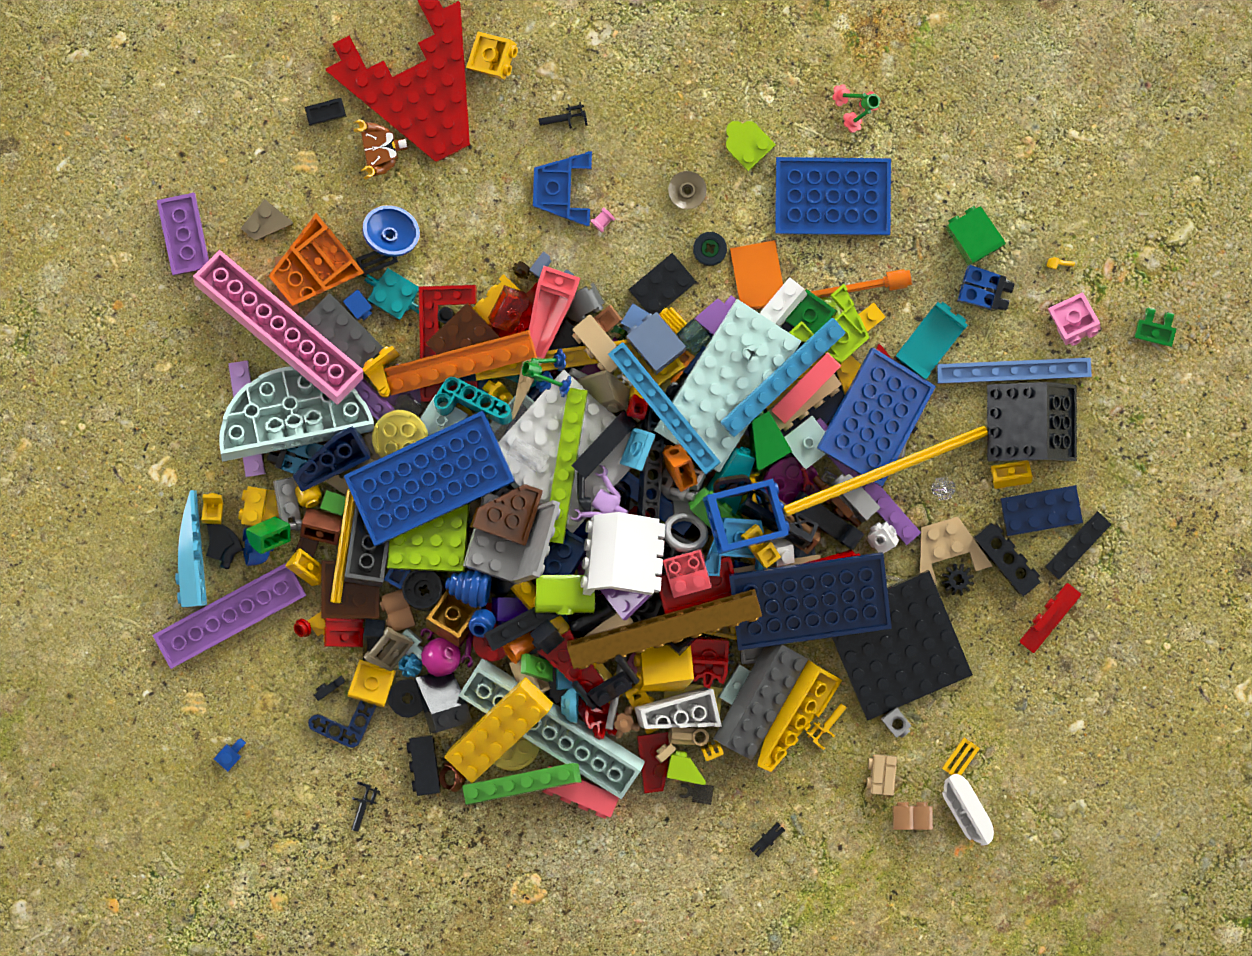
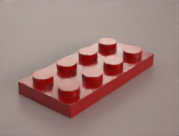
M721 557L720 576H709L711 588L676 598L673 597L667 573L656 576L662 578L659 596L664 614L731 596L729 574L734 573L731 557Z

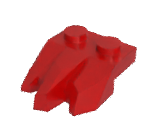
M698 637L691 644L693 682L703 677L704 687L710 689L715 678L718 679L719 683L724 684L728 673L729 638Z
M579 696L578 712L589 729L593 728L594 737L598 740L604 739L606 731L609 735L616 736L617 729L615 725L613 730L605 729L610 704L606 703L601 707L597 705L594 710H591Z

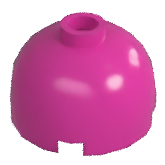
M436 638L423 647L421 658L423 666H426L430 674L436 677H444L453 673L459 666L461 653L456 645L444 638Z

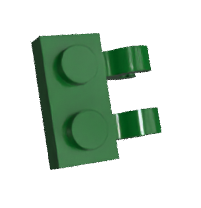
M1146 308L1144 320L1138 319L1134 338L1172 347L1177 329L1171 327L1175 314L1165 312L1163 325L1153 323L1156 309Z

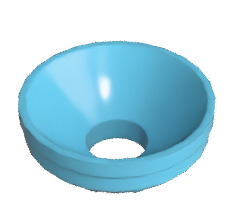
M570 688L561 696V714L568 721L578 723L579 695L574 688Z

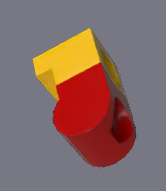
M632 385L629 392L627 416L643 420L649 404Z

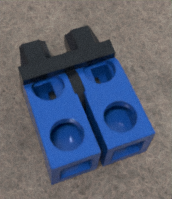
M969 265L962 282L964 284L961 286L957 302L978 306L991 311H1006L1010 300L1001 298L1002 291L1011 294L1015 283L1006 280V276Z

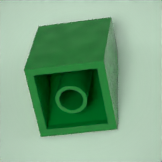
M975 206L970 207L964 211L966 215L960 218L958 215L951 218L946 226L947 231L968 266L997 251L1006 244L981 206L978 208Z
M762 411L751 421L748 426L750 450L755 457L752 471L756 473L788 455L792 450L769 411L765 414Z

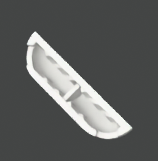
M951 775L944 781V791L942 792L947 805L969 840L973 839L981 843V845H988L993 839L994 832L987 813L968 781L961 775Z

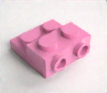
M1083 292L1048 308V312L1056 324L1057 331L1065 345H1077L1081 342V338L1085 336L1091 338L1099 333L1100 322Z

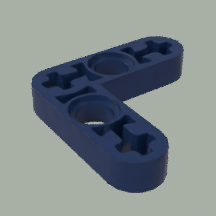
M360 700L348 727L321 714L311 716L308 724L314 732L347 747L354 748L360 744L377 705L373 704V708H368L366 712L370 713L368 717L365 713L359 712V709L363 711L366 706L363 703L364 701ZM363 716L366 723L363 727H358L355 724L356 717ZM320 718V722L325 725L327 721L330 722L326 728V733L322 731L324 727H314L313 719L317 720ZM336 725L340 728L338 736L330 734L331 726ZM344 729L347 730L345 734L348 736L355 734L357 742L350 744L349 739L346 737L343 738V741L340 740Z

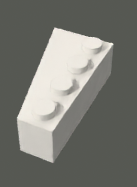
M703 687L634 707L638 725L644 729L722 727L714 691L711 688Z

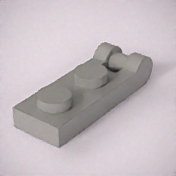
M289 477L273 481L279 519L288 523V518L292 517L293 522L289 523L290 531L301 530L302 521L298 500L295 495L294 478Z

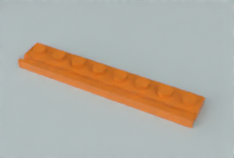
M530 330L387 367L384 371H386V378L392 396L444 382L449 377L461 378L536 358L537 355L530 336Z

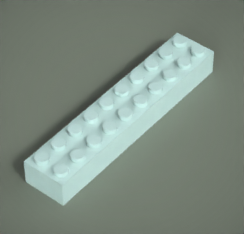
M481 659L458 696L484 713H487L518 682L515 681L514 677L487 660ZM554 703L549 712L522 736L565 764L578 763L580 774L620 799L623 798L645 763L643 759L605 735L604 739L598 740L595 738L593 728L589 729L580 719H578V723L568 721L561 714V707Z

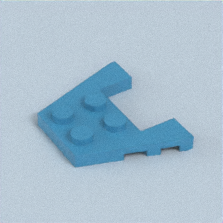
M722 518L728 544L743 541L741 535L755 524L759 525L764 533L761 520ZM713 540L705 560V565L709 576H720L721 556L756 557L748 547L718 555L715 540ZM756 558L755 570L766 569Z

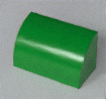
M275 516L246 529L249 543L260 554L291 541L290 524Z

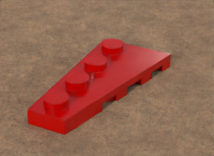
M570 629L561 634L565 640L549 654H546L542 649L540 651L537 650L551 665L563 673L569 681H578L586 692L605 682L594 664H590L585 669L573 668L567 649V641L576 638Z

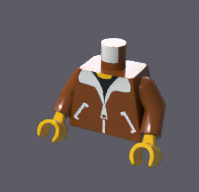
M363 120L353 122L358 123L360 128L353 129L354 132L364 131L361 134L367 166L361 171L368 172L364 179L367 180L372 176L386 174L398 161L397 151L408 149L406 138L395 140L393 132L376 123L364 122Z

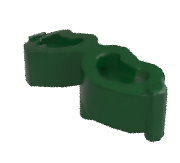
M615 325L611 333L621 334L618 338L619 341L623 338L627 340V331Z

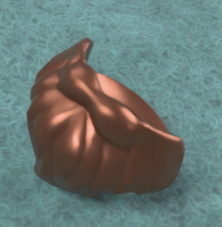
M447 761L444 763L445 767L439 775L440 783L445 789L458 792L467 779ZM449 770H453L455 773V783L453 785H448L445 781V774Z

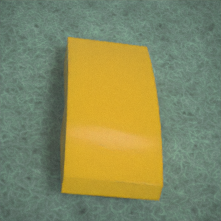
M755 524L743 533L741 537L743 540L763 536L764 533L759 525ZM771 541L748 547L766 569L781 558Z

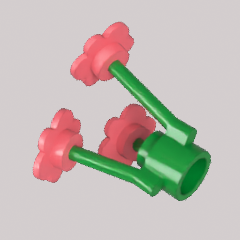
M843 84L834 87V94L832 96L837 106L847 104L848 98H860L859 106L863 108L864 112L858 116L854 112L846 113L843 116L844 126L851 133L861 130L862 118L870 114L872 110H877L881 98L872 91L853 94Z

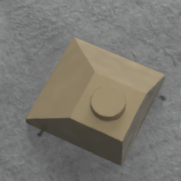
M607 370L577 379V382L585 390H588V393L608 411L615 413L627 409L630 388Z

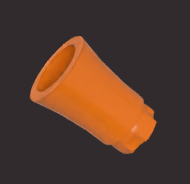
M532 631L502 646L506 655L514 664L521 660L522 654H528L536 648L532 644V641H534L530 635Z

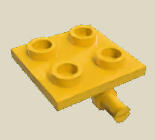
M393 346L383 348L379 352L380 355L378 357L369 359L365 362V367L362 368L363 372L378 389L379 395L388 398L391 393L384 367L400 356Z

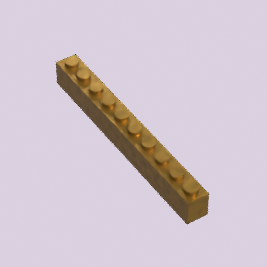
M755 589L570 640L567 641V649L573 668L585 669L590 664H602L607 662L608 659L615 658L617 655H621L624 658L629 653H642L647 648H660L669 642L678 643L686 637L696 638L704 632L710 631L713 633L721 630L722 627L738 626L740 622H753L762 617Z

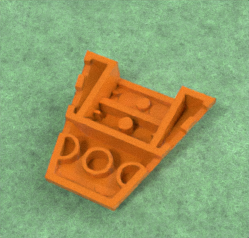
M315 213L268 276L290 304L294 306L364 274V271L331 229Z

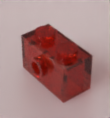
M504 285L488 316L491 325L513 333L515 327L517 328L520 324L521 315L529 306L526 293Z

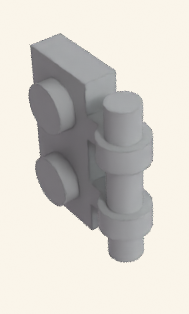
M679 468L680 472L683 473L684 470ZM666 469L662 479L667 483L666 485L661 484V492L667 496H677L684 501H694L695 494L691 493L690 490L698 491L706 475L703 471L694 469L698 484L680 492L679 489L674 488L676 484Z

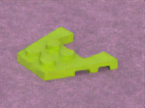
M845 284L840 286L830 297L843 310L835 320L846 333L823 354L825 355L828 352L839 364H842L870 338L860 315H858L854 307L853 300L847 292ZM802 321L789 332L801 340L803 344L814 335Z

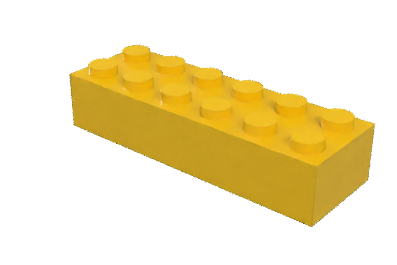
M524 677L450 747L444 758L466 779L473 783L549 712L553 702L529 679Z

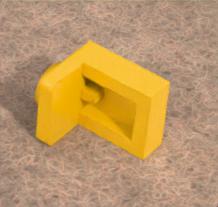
M216 493L203 494L202 523L221 524L224 505L222 495Z

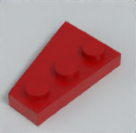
M668 732L636 736L639 758L645 761L641 769L643 793L664 791L669 757L660 763L656 756L658 755L657 750L663 744L669 745Z

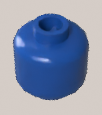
M478 609L473 613L469 621V630L473 635L483 638L484 633L494 629L496 618L491 611Z

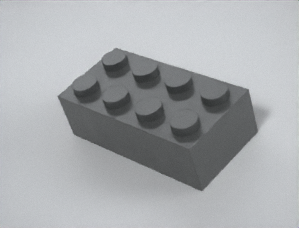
M330 293L303 318L305 322L361 368L365 367L364 364L369 359L378 357L380 355L379 352L384 348Z
M356 504L344 582L382 587L389 541L374 546Z

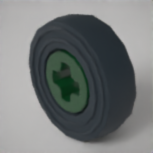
M705 232L696 238L693 245V253L699 263L705 266H714L725 258L727 244L720 234ZM707 244H709L710 246H715V248L713 249V254H711V252H705V250L707 249Z

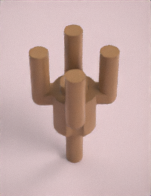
M627 705L623 713L615 716L614 725L617 729L615 737L617 739H620L623 733L630 730H640L638 723L633 722L631 717L633 712L631 705Z

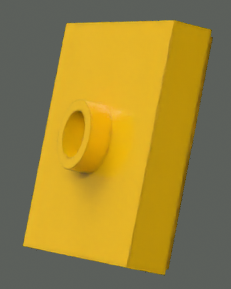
M359 660L348 697L384 708L396 671H389L372 663Z

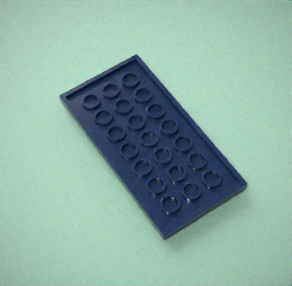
M883 552L729 574L731 595L755 589L762 617H759L756 621H744L735 626L738 650L892 629Z

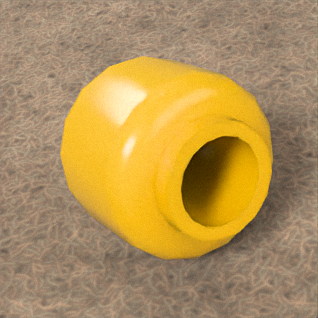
M318 484L303 492L299 486L295 488V495L300 506L313 508L320 503L322 493Z

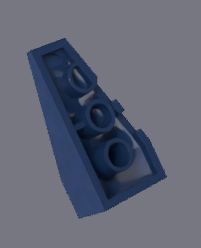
M351 426L335 434L293 474V478L303 492L370 459L369 447L360 432Z

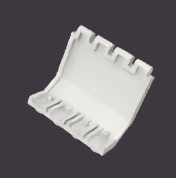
M621 512L594 515L586 524L588 539L584 543L586 558L583 559L582 564L585 573L581 579L583 595L590 596L595 590L616 589L646 595L660 592L662 578L656 576L662 575L663 559L656 557H663L664 541L659 539L665 538L666 525L659 523V519Z

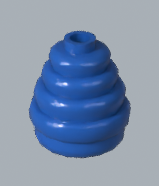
M473 570L460 572L459 574L454 573L451 578H447L445 588L449 589L451 596H455L457 600H461L464 604H469L470 607H485L490 596L492 576Z

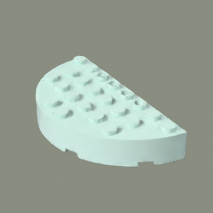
M292 366L271 370L258 376L250 384H246L227 407L220 430L222 462L328 441L335 434L351 426L359 431L360 434L373 432L374 421L367 404L355 389L337 405Z

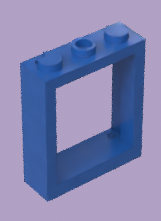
M773 479L709 494L703 498L718 555L782 539L789 535V523L787 520L785 521L783 515L784 505L779 501V488ZM766 488L778 532L728 544L716 500Z

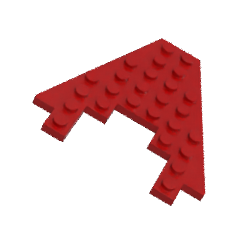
M417 0L434 32V35L418 42L426 58L425 61L392 77L384 60L366 68L349 35L333 43L341 61L326 68V71L437 163L470 146L461 4L457 1L443 8L439 0Z

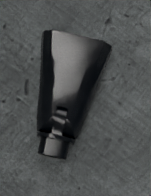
M600 594L595 597L594 613H573L567 615V617L573 620L569 622L571 632L576 638H581L617 612L606 597Z

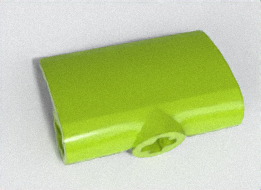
M541 575L539 578H536L535 613H556L561 615L594 613L595 591L590 596L583 595L581 579L584 575Z

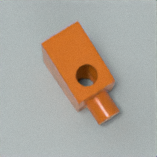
M680 444L665 446L662 453L666 469L680 492L697 485L698 482L692 459ZM679 468H682L684 472L681 473Z

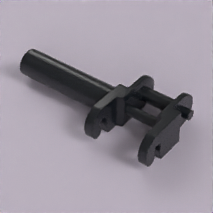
M581 102L576 106L568 104V108H566V111L569 110L568 114L539 118V125L568 121L569 129H572L570 119L582 116L584 117L585 126H588L585 110L582 111L584 105H581ZM580 109L581 113L571 115V110Z
M357 781L358 785L366 787L363 799L352 797V800H357L360 803L351 830L359 832L367 807L366 803L370 802V805L377 804L375 798L376 794L380 793V791L377 790V787L373 789L371 788L372 785ZM369 790L373 791L371 800L367 799Z

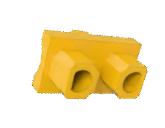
M488 380L482 388L486 393L507 404L514 398L499 381L495 384Z

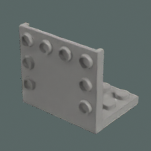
M491 493L483 496L480 506L499 496ZM552 500L538 506L526 546L474 528L463 566L513 584L539 578L545 569L544 559L550 551V546H548L550 538L555 533L554 523L560 515V502Z

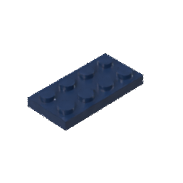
M1076 485L1000 498L1006 536L1083 523Z

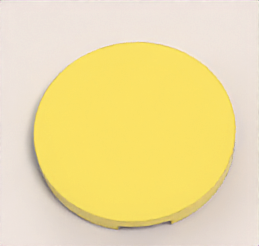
M394 410L383 415L374 426L372 444L376 454L383 458L427 437L428 432L422 420L415 414L405 410Z
M521 737L494 765L508 771L523 769L535 760L540 748L524 737Z

